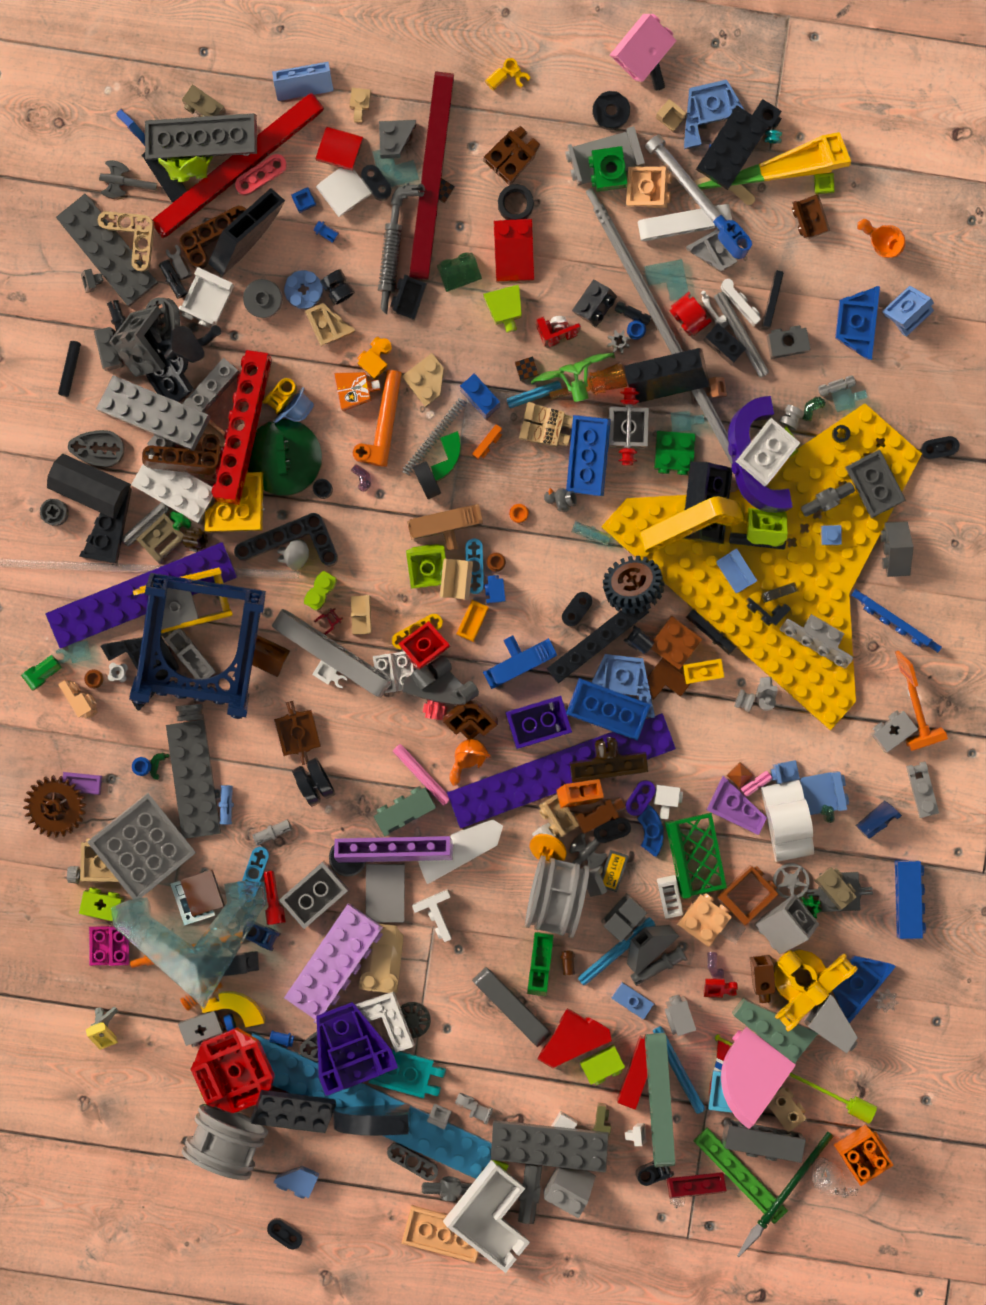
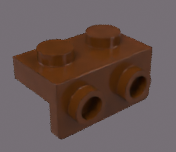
M819 194L792 202V212L794 217L798 219V231L801 236L811 239L830 231Z

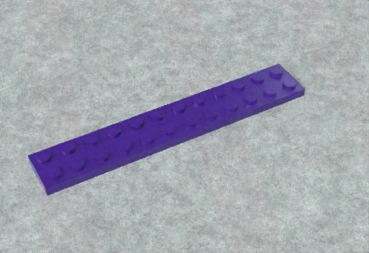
M663 713L655 715L654 718L645 719L638 741L612 731L447 792L459 827L469 826L557 793L556 790L564 784L572 783L569 762L595 758V741L603 738L607 748V737L615 738L618 742L619 754L646 752L647 760L675 750L676 748Z

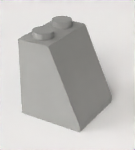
M796 894L762 916L756 923L759 932L768 939L771 947L777 950L779 954L809 940L819 925Z
M831 994L822 1003L813 1007L804 1020V1023L809 1028L845 1053H848L849 1050L852 1051L858 1043L856 1041L857 1035Z
M556 1167L544 1188V1199L579 1219L589 1201L596 1175L587 1170Z

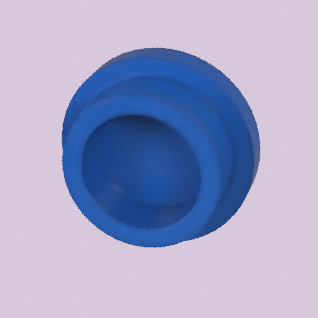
M632 321L627 327L628 336L634 340L643 338L646 333V327L641 321Z
M138 757L132 762V771L138 776L147 775L151 770V763L145 757Z

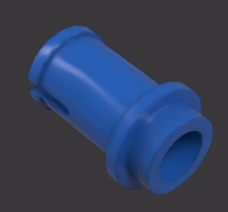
M318 221L313 229L316 235H321L331 243L335 241L336 236L339 234L325 225L324 221Z
M272 1030L269 1042L285 1045L288 1048L293 1046L295 1036L291 1035V1033L285 1034Z

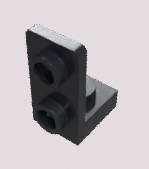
M750 597L745 600L748 603L746 605L747 608L753 613L758 612L762 616L761 620L767 626H776L791 609L786 604L782 606L778 604L771 612L773 614L771 617Z

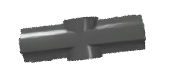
M526 1164L522 1183L525 1190L519 1197L518 1222L534 1224L536 1207L540 1198L542 1165Z

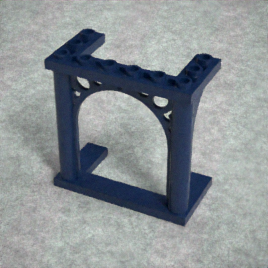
M150 573L145 589V595L149 596L137 676L134 678L129 700H134L133 702L137 704H145V702L149 703L152 692H156L160 696L171 694L175 695L176 698L186 699V697H190L199 702L210 700L219 705L229 703L227 715H231L235 719L246 718L250 695L248 693L260 614L264 610L266 591ZM168 588L245 600L237 652L232 663L222 673L207 679H192L174 671L164 659L160 647V636ZM156 660L161 661L162 664L154 668V665H157ZM159 670H167L168 676L165 679L159 680L156 678V673ZM234 671L235 673L232 677L228 675L229 672ZM171 677H175L178 679V682L169 680ZM221 678L226 679L230 683L228 690L220 687L219 680ZM209 683H214L215 688L212 686L208 687L207 685Z

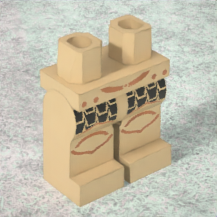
M528 402L519 439L557 447V445L568 446L570 435L562 434L561 429L562 427L572 429L573 417L565 415L563 411Z

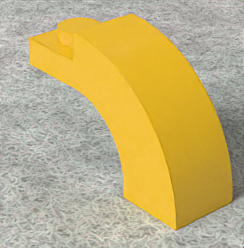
M221 991L218 994L219 1000L216 997L209 998L201 1005L202 1013L220 1009L236 1011L242 1017L245 1028L264 1024L266 1021L258 1004L247 995L236 991Z

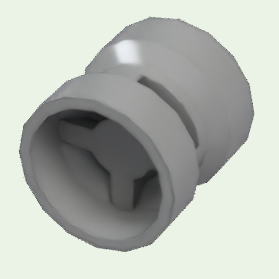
M787 405L786 413L781 417L779 423L792 430H797L798 421L803 417L804 411L795 406Z

